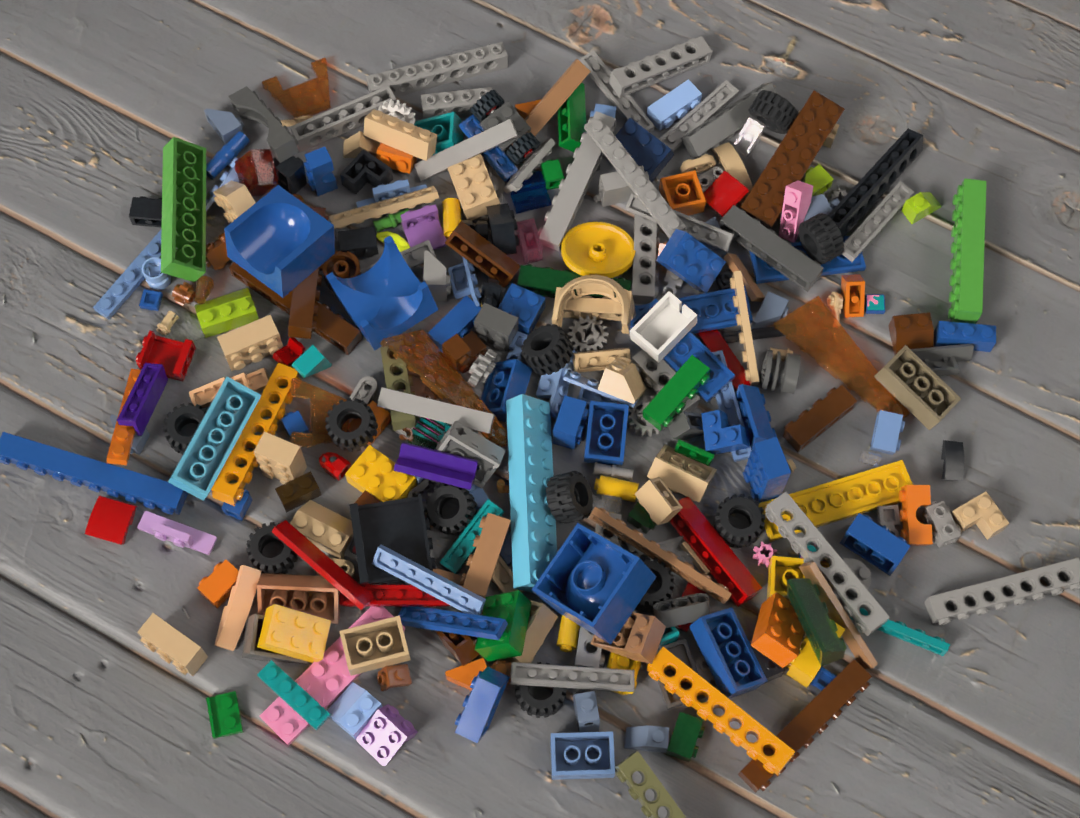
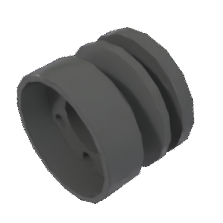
M767 350L760 372L761 389H767L768 382L770 381V390L774 391L777 383H780L781 392L794 394L800 369V355L787 353L785 360L781 361V353L779 351L776 352L775 359H772L773 350Z

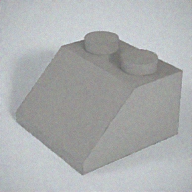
M424 251L423 281L428 285L434 301H447L448 294H451V276L447 275L446 267L429 251Z

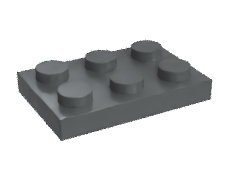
M686 639L662 646L699 675ZM667 669L664 672L669 677L675 675V672L671 669ZM660 680L657 681L667 710L684 705L680 700L681 697L676 693L671 694L665 689V685ZM688 682L680 684L685 690L692 687ZM704 695L697 696V700L706 698Z

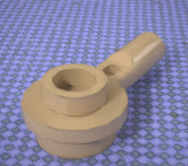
M306 115L293 118L292 120L280 121L283 126L291 127L313 116Z
M832 292L828 296L827 304L832 310L833 329H839V315L843 307V296L838 294V292Z

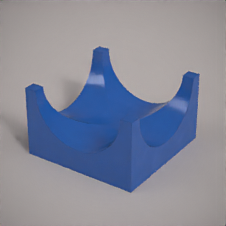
M391 236L384 239V251L378 262L365 273L346 279L335 276L333 272L326 275L338 300L374 351L438 311L428 285L425 281L421 283Z

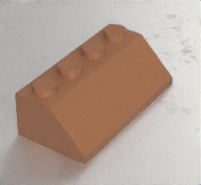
M261 573L257 584L258 614L265 615L266 608L277 604L331 620V624L339 623L340 591L323 576Z

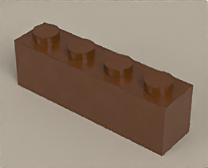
M463 221L458 224L445 242V244L491 279L499 280V285H502L503 288L506 287L521 267Z
M843 385L837 389L835 387L826 394V398L823 400L821 398L812 405V409L809 411L807 409L798 416V420L795 422L792 420L784 427L783 437L798 453L855 408L857 400Z

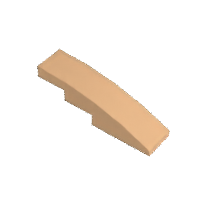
M265 368L247 375L243 372L231 377V379L255 392L264 390L269 381ZM220 378L189 391L193 405L196 406L198 404L202 408L209 407L225 378Z
M246 565L240 566L236 585L232 586L228 605L224 606L215 646L231 651L235 650L253 603L261 575L260 570Z

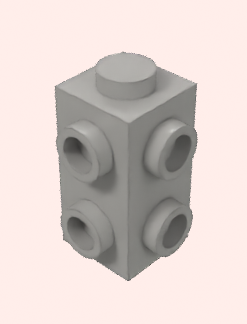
M933 501L931 505L926 506L922 512V520L924 524H932V541L937 543L939 548L957 542L961 537V529L954 522L950 507L946 506L944 501L939 503Z

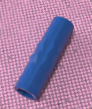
M239 131L206 164V175L210 179H214L250 143L249 138Z

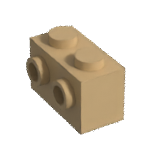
M660 477L648 480L635 493L640 505L647 510L650 518L657 525L669 522L683 508Z

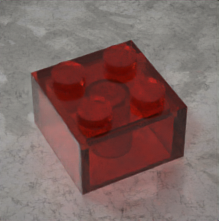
M251 149L235 161V171L238 174L239 183L247 187L251 196H262L268 190L278 185L271 149Z

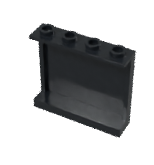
M418 494V497L358 505L357 503L349 504L361 586L401 580L372 564L376 550L380 545L401 554L431 571L436 569L435 557L431 558L430 550H433L432 537L428 538L427 530H430L429 518L424 516V511H427L426 499H422L421 494Z

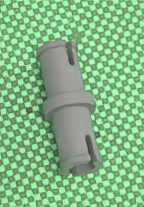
M595 462L593 474L631 482L634 470L617 467L615 464L611 466Z

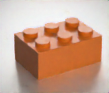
M775 592L761 605L751 646L784 668L799 655L808 614L794 604L791 606L787 598Z

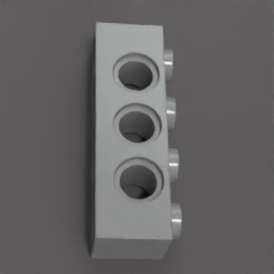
M492 87L421 95L423 119L450 112H455L460 118L470 117L473 115L470 111L471 107L483 95L490 92Z
M643 349L633 356L631 363L636 365L640 376L644 379V383L647 387L653 388L656 395L665 386L659 381L664 380L668 382L676 373L663 359L658 363ZM653 367L655 371H648L647 368ZM696 394L692 400L688 399L682 412H690L697 407L700 397Z

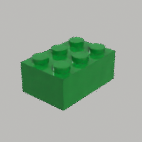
M519 590L485 597L486 601L483 606L482 616L505 619L508 625L500 640L477 637L475 650L488 662L522 656L532 602Z

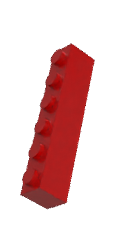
M688 496L679 500L678 502L683 508L669 522L708 568L718 583L723 584L729 589L728 591L732 593L730 598L738 607L751 600L762 589L761 585Z

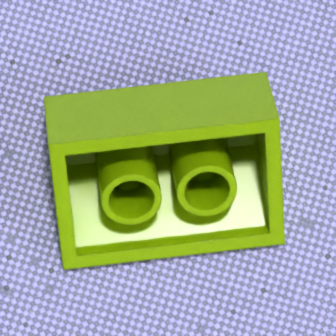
M248 288L194 305L205 338L259 320Z

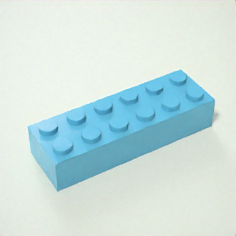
M226 377L168 482L204 500L214 485L261 395Z

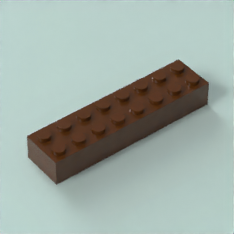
M814 90L740 208L750 217L759 220L767 229H771L783 209L786 186L797 180L801 181L845 109Z

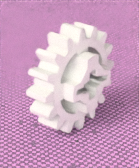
M390 99L389 103L384 101L383 105L380 104L378 108L379 111L392 117H397L407 123L414 124L416 121L414 118L415 113L411 112L412 108H406V103L400 104L399 100L396 103L392 99Z

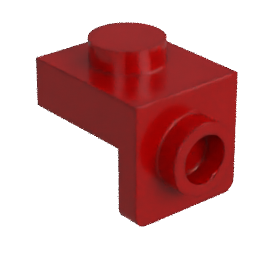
M291 337L286 346L274 352L272 358L278 363L291 367L293 362L304 353L305 347L297 339Z

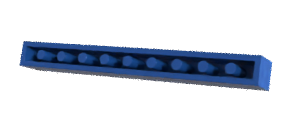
M3 432L0 437V462L6 465L13 463L23 470L29 468L42 476L49 474L56 480L63 481L65 479L78 487L85 485L94 492H100L101 490L114 498L121 496L130 503L140 502L147 508H160L164 513L173 515V513L180 515L188 492L164 480Z

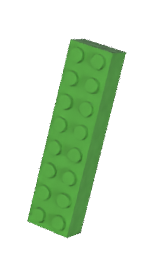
M173 137L163 147L161 273L196 282L206 273V148Z
M964 178L962 184L958 185L957 194H954L952 202L955 205L952 221H955L951 231V237H954V242L951 244L953 258L950 262V269L953 270V275L950 276L949 280L952 291L949 294L951 308H949L948 319H951V322L976 324L983 310L986 181Z

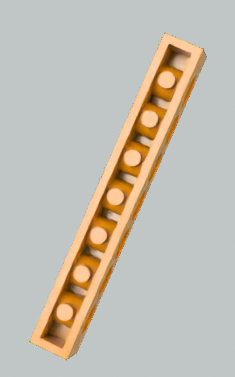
M281 363L276 365L256 407L211 489L214 499L235 506L237 500L240 501L242 499L244 487L250 483L254 467L257 468L259 466L254 454L258 442L264 431L275 435L278 421L284 417L287 404L290 405L293 400L294 390L298 389L302 379L295 368ZM257 432L262 433L261 435H255ZM248 448L254 449L253 451H247ZM240 464L246 465L244 467H238V465ZM232 480L238 481L234 484L229 483Z
M662 647L656 654L653 663L648 664V675L653 680H660L668 692L671 694L676 693L681 697L680 700L687 707L692 706L703 720L708 719L714 724L713 727L719 733L727 734L734 745L737 747L742 746L747 750V755L753 760L758 759L762 762L764 769L769 773L779 775L795 753L793 749L666 648ZM667 669H671L675 672V675L669 677L664 672ZM688 682L692 687L685 690L680 684ZM704 695L708 701L701 703L697 700V696ZM715 708H721L724 711V714L722 716H717L714 714L713 710ZM737 721L741 727L733 729L729 723ZM753 734L756 736L757 741L754 743L749 742L746 736ZM771 748L774 755H765L763 749Z

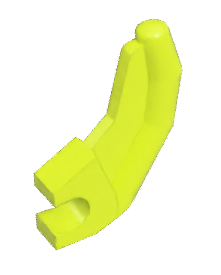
M389 231L376 233V238L384 243L386 237L391 236L400 252L410 248L409 243L399 234Z

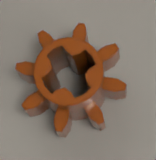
M184 282L183 285L177 284L172 292V296L175 297V303L184 306L185 303L191 304L196 295V292L193 291L194 288H192L193 285Z

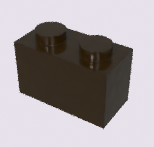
M311 471L275 488L286 513L307 503L309 500L321 496L319 486Z

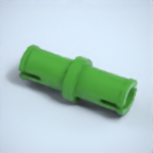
M405 209L395 214H388L385 218L373 221L376 231L379 232L389 227H397V224L401 223V215L409 210Z

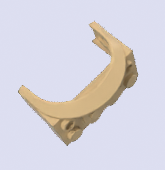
M585 275L573 279L564 287L556 288L552 324L562 328L563 318L579 319V317L586 319V316L589 315L590 319L596 317V320L621 321V332L629 334L631 320L635 314L632 291L623 289L613 279L601 275ZM599 294L607 297L593 298L592 296L585 295Z

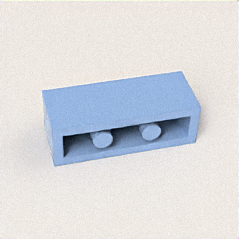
M688 79L648 106L646 116L659 131L669 128L678 118L682 119L687 112L694 109L701 102L702 93Z

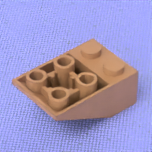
M633 612L611 645L596 635L593 636L591 645L635 661L652 664L666 626L655 616Z

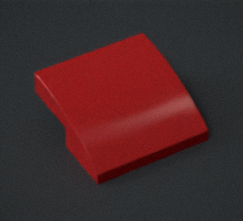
M724 170L703 194L706 203L724 217L732 206H736L749 190Z
M100 495L91 512L85 534L123 545L129 525L133 523L137 506Z

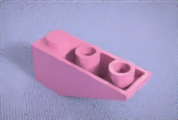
M797 180L786 186L779 230L780 238L793 243L796 241L799 234V224L804 221L811 204L813 185Z

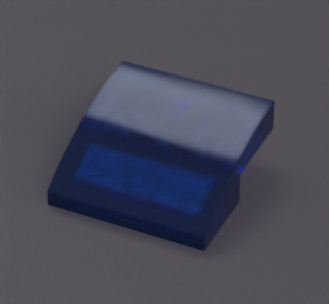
M541 171L534 172L529 179L524 180L522 188L517 192H510L516 214L551 206V199Z

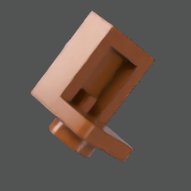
M408 664L385 666L378 671L377 681L381 691L412 684Z

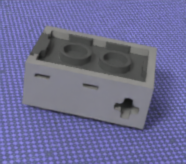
M454 421L435 449L477 460L478 465L473 484L480 488L485 485L499 467L505 453L503 448L457 421Z

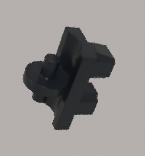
M488 279L487 283L483 282L480 300L481 308L484 303L495 308L499 307L502 285H499V280Z

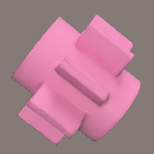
M762 541L760 548L754 547L753 551L756 554L753 555L752 559L758 561V566L765 564L768 567L771 556L777 553V550H773L771 547L772 543L764 544Z

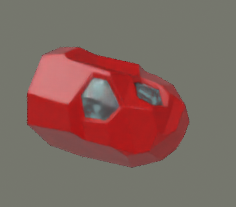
M326 452L319 457L321 467L338 481L344 478L345 473L351 467V463L337 453Z

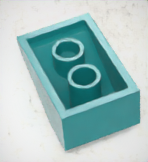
M455 112L415 121L414 123L417 127L437 134L436 150L433 155L463 141L464 132L459 127V124L463 121Z

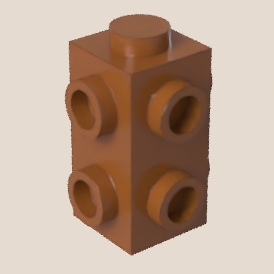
M225 232L220 234L219 239L214 243L206 244L207 268L220 270L230 260L227 257Z

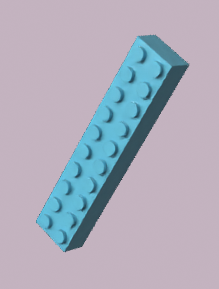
M520 394L506 400L513 589L534 593L532 588L557 554L556 519L552 515L546 499L547 483L553 477L551 415L549 402Z

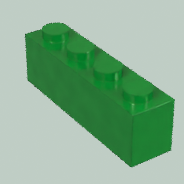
M580 83L558 109L559 147L571 152H575L577 147L580 148L582 143L580 142L583 132H587L584 129L586 124L585 84Z
M691 355L645 407L643 418L660 431L664 427H669L674 420L673 416L676 413L680 414L685 408L687 400H692L698 393L697 389L709 381L710 368Z

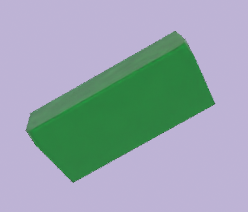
M679 439L674 449V452L707 466H710L714 454Z

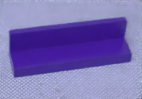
M144 364L117 419L119 425L133 426L137 436L143 435L168 382L163 365Z
M402 442L394 471L470 490L475 480L478 461Z

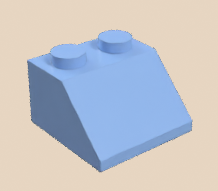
M352 682L327 711L331 714L330 718L356 740L371 717L383 706L369 692Z

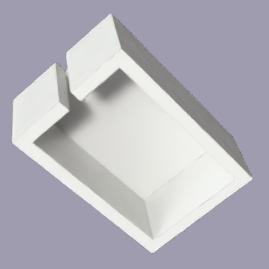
M668 291L630 330V339L659 363L697 324V314L685 304L682 306V302Z

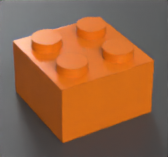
M696 170L660 178V194L673 210L688 216L704 212L706 200Z

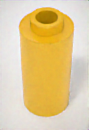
M447 198L442 201L443 232L446 238L451 235L461 222V205L457 198Z
M601 475L600 479L596 478L594 490H597L599 495L635 502V493L638 491L639 483Z
M563 615L560 622L557 646L560 647V651L572 652V650L577 648L580 626Z

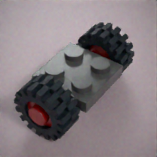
M495 89L487 92L471 107L470 111L478 119L480 126L484 130L512 119L518 137L498 147L502 152L508 149L506 154L515 164L522 163L523 160H526L527 157H530L538 149L540 142L532 132H529L531 127L509 101L504 104L503 98Z

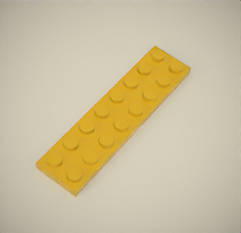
M903 460L789 495L817 528L856 516L858 513L863 514L876 510L878 506H889L900 502L899 491L901 487L913 485ZM774 499L759 503L758 507H762L764 510L762 514L765 515L767 505ZM785 514L782 515V518L784 520H791L790 516ZM765 515L764 528L769 541L772 542L784 538L779 533L777 525L774 522H770ZM795 530L794 532H795V534H798V533H801L802 531H800V530Z

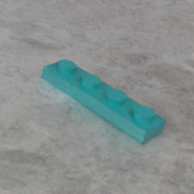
M487 499L440 561L441 564L454 574L460 572L468 561L469 555L475 552L476 547H473L476 535H481L483 528H480L479 525L482 517H487L488 513L501 517L504 513L500 507Z
M272 660L257 674L268 687L316 731L331 716L326 709Z

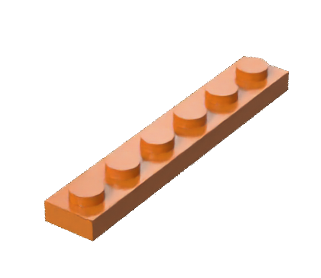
M131 368L118 417L141 372L140 369ZM116 421L106 458L107 463L127 465L136 433L133 426L119 425L118 421Z

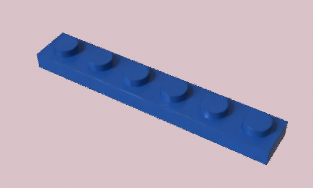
M403 606L397 615H400L403 626L500 640L508 625L506 620L501 618L420 606Z

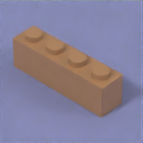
M488 513L487 517H482L479 525L480 528H483L481 535H476L473 547H476L474 555H469L466 565L470 567L467 574L463 573L460 585H463L464 588L479 596L486 597L511 520Z

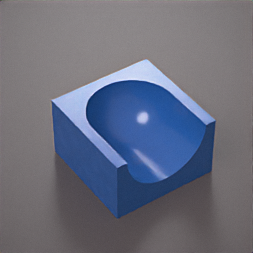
M279 185L224 228L227 257L282 298L335 254L334 225Z
M577 523L532 588V591L550 608L611 645L656 576L639 557Z

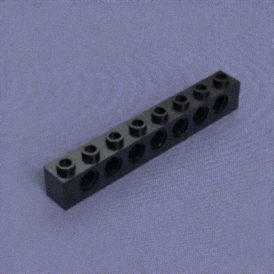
M908 128L829 213L828 216L839 228L842 238L845 237L923 151L922 134Z

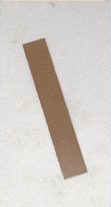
M578 59L571 64L524 119L531 127L529 132H532L534 136L538 134L591 72Z
M813 561L800 565V570L831 620L845 628L841 636L858 663L864 669L874 668L878 665V662L817 564Z

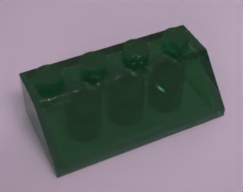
M810 579L787 580V596L821 667L844 658L845 650L847 649L845 642L837 636V626L834 620H830L827 615L829 611L826 603L821 602L818 597L820 592L817 585H813Z

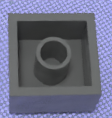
M484 303L474 320L475 334L483 343L492 344L500 351L505 350L509 352V346L518 331V317Z

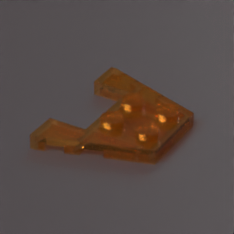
M326 57L311 63L317 78L283 90L277 76L262 81V86L294 118L306 115L312 116L330 109Z
M292 378L291 397L310 398V433L292 432L291 443L300 446V448H309L317 444L333 442L325 426L327 425L325 422L326 417H329L327 413L329 410H333L332 406L334 404L339 405L340 400L345 402L347 399L297 378ZM349 420L343 424L342 431L349 432Z

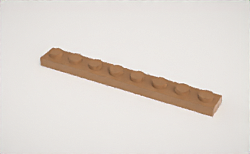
M595 507L591 512L589 519L653 560L654 558L658 559V563L661 564L663 561L666 564V568L669 567L672 572L722 604H725L732 593L728 591L729 589L726 586L711 581L709 575L705 573L700 574L694 570V566L690 563H683L677 559L674 553L661 549L657 542L649 541L638 530L628 528L624 521L609 516V512L605 509Z

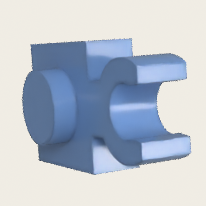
M517 331L509 346V349L512 351L508 353L507 360L515 357L521 361V346L524 345L523 341L527 339L528 335Z

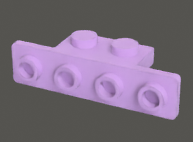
M148 511L144 512L137 526L139 530L155 535L159 540H168L178 547L184 548L185 546L206 555L211 554L217 541V537Z

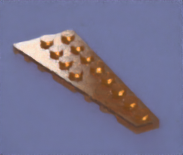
M819 296L774 323L773 326L776 330L778 329L789 341H793L798 345L801 351L814 358L816 363L834 378L841 380L850 391L852 389L857 393L861 400L873 406L877 413L883 410L903 415L902 420L909 416L910 412L874 377L878 371Z
M423 329L383 338L380 343L381 346H387L393 351V356L396 359H402L408 365L406 368L410 372L419 374L422 382L441 399L446 398L453 405L492 414ZM494 416L490 434L481 432V434L499 447L508 445L507 430Z

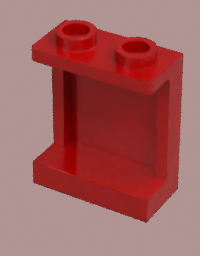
M149 330L148 335L143 339V348L136 356V363L139 369L142 370L145 363L161 364L165 369L167 378L183 382L196 350L194 342L188 339L180 342L155 335L154 331Z

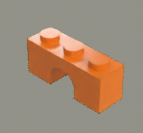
M905 485L899 491V501L902 502L900 521L903 523L900 537L904 538L910 546L932 545V524H922L916 518L918 507L931 505L930 485Z

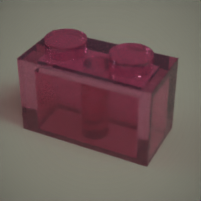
M534 218L518 221L516 234L518 235L524 264L542 261L543 249Z

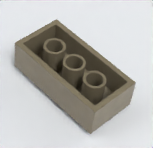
M906 345L874 376L928 430H931L961 400Z

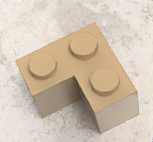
M986 491L952 512V518L959 525L961 532L976 524L987 540L1002 532L1010 524Z

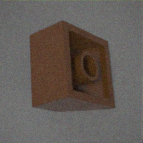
M930 312L892 317L888 326L894 355L905 345L909 349L933 347L934 328Z

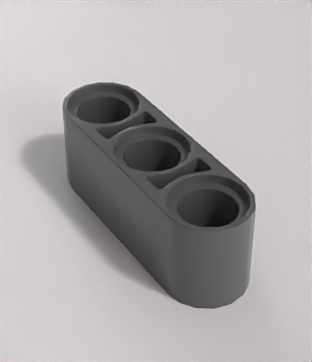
M704 593L660 601L653 605V616L661 621L666 628L695 622L700 617L710 614L709 596Z

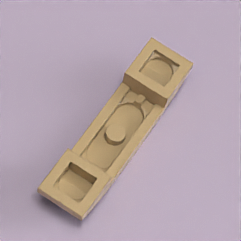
M728 142L712 150L718 163L722 164L724 170L749 190L738 202L739 207H741L753 186L741 158L734 147Z

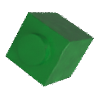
M559 159L547 160L541 163V174L546 190L559 188L561 180L564 179Z

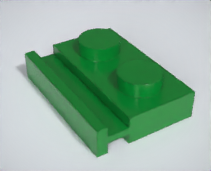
M236 691L206 698L213 739L243 733Z

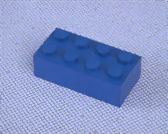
M777 437L754 443L743 472L745 482L749 483L751 487V497L753 500L762 503L779 497L783 493L791 475V470Z
M732 607L702 616L689 626L719 691L730 699L756 690L768 681Z

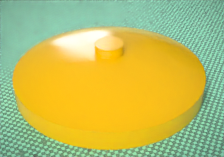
M587 222L573 227L565 234L561 245V256L565 264L581 276L601 275L613 278L626 272L633 264L635 256L634 241L626 231L613 224Z

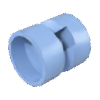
M152 257L143 263L142 273L150 288L163 290L169 286L171 276L161 273L160 258Z

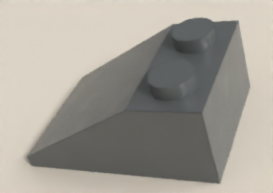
M253 614L247 618L242 658L269 662L272 660L273 662L308 664L307 661L258 648L265 615Z

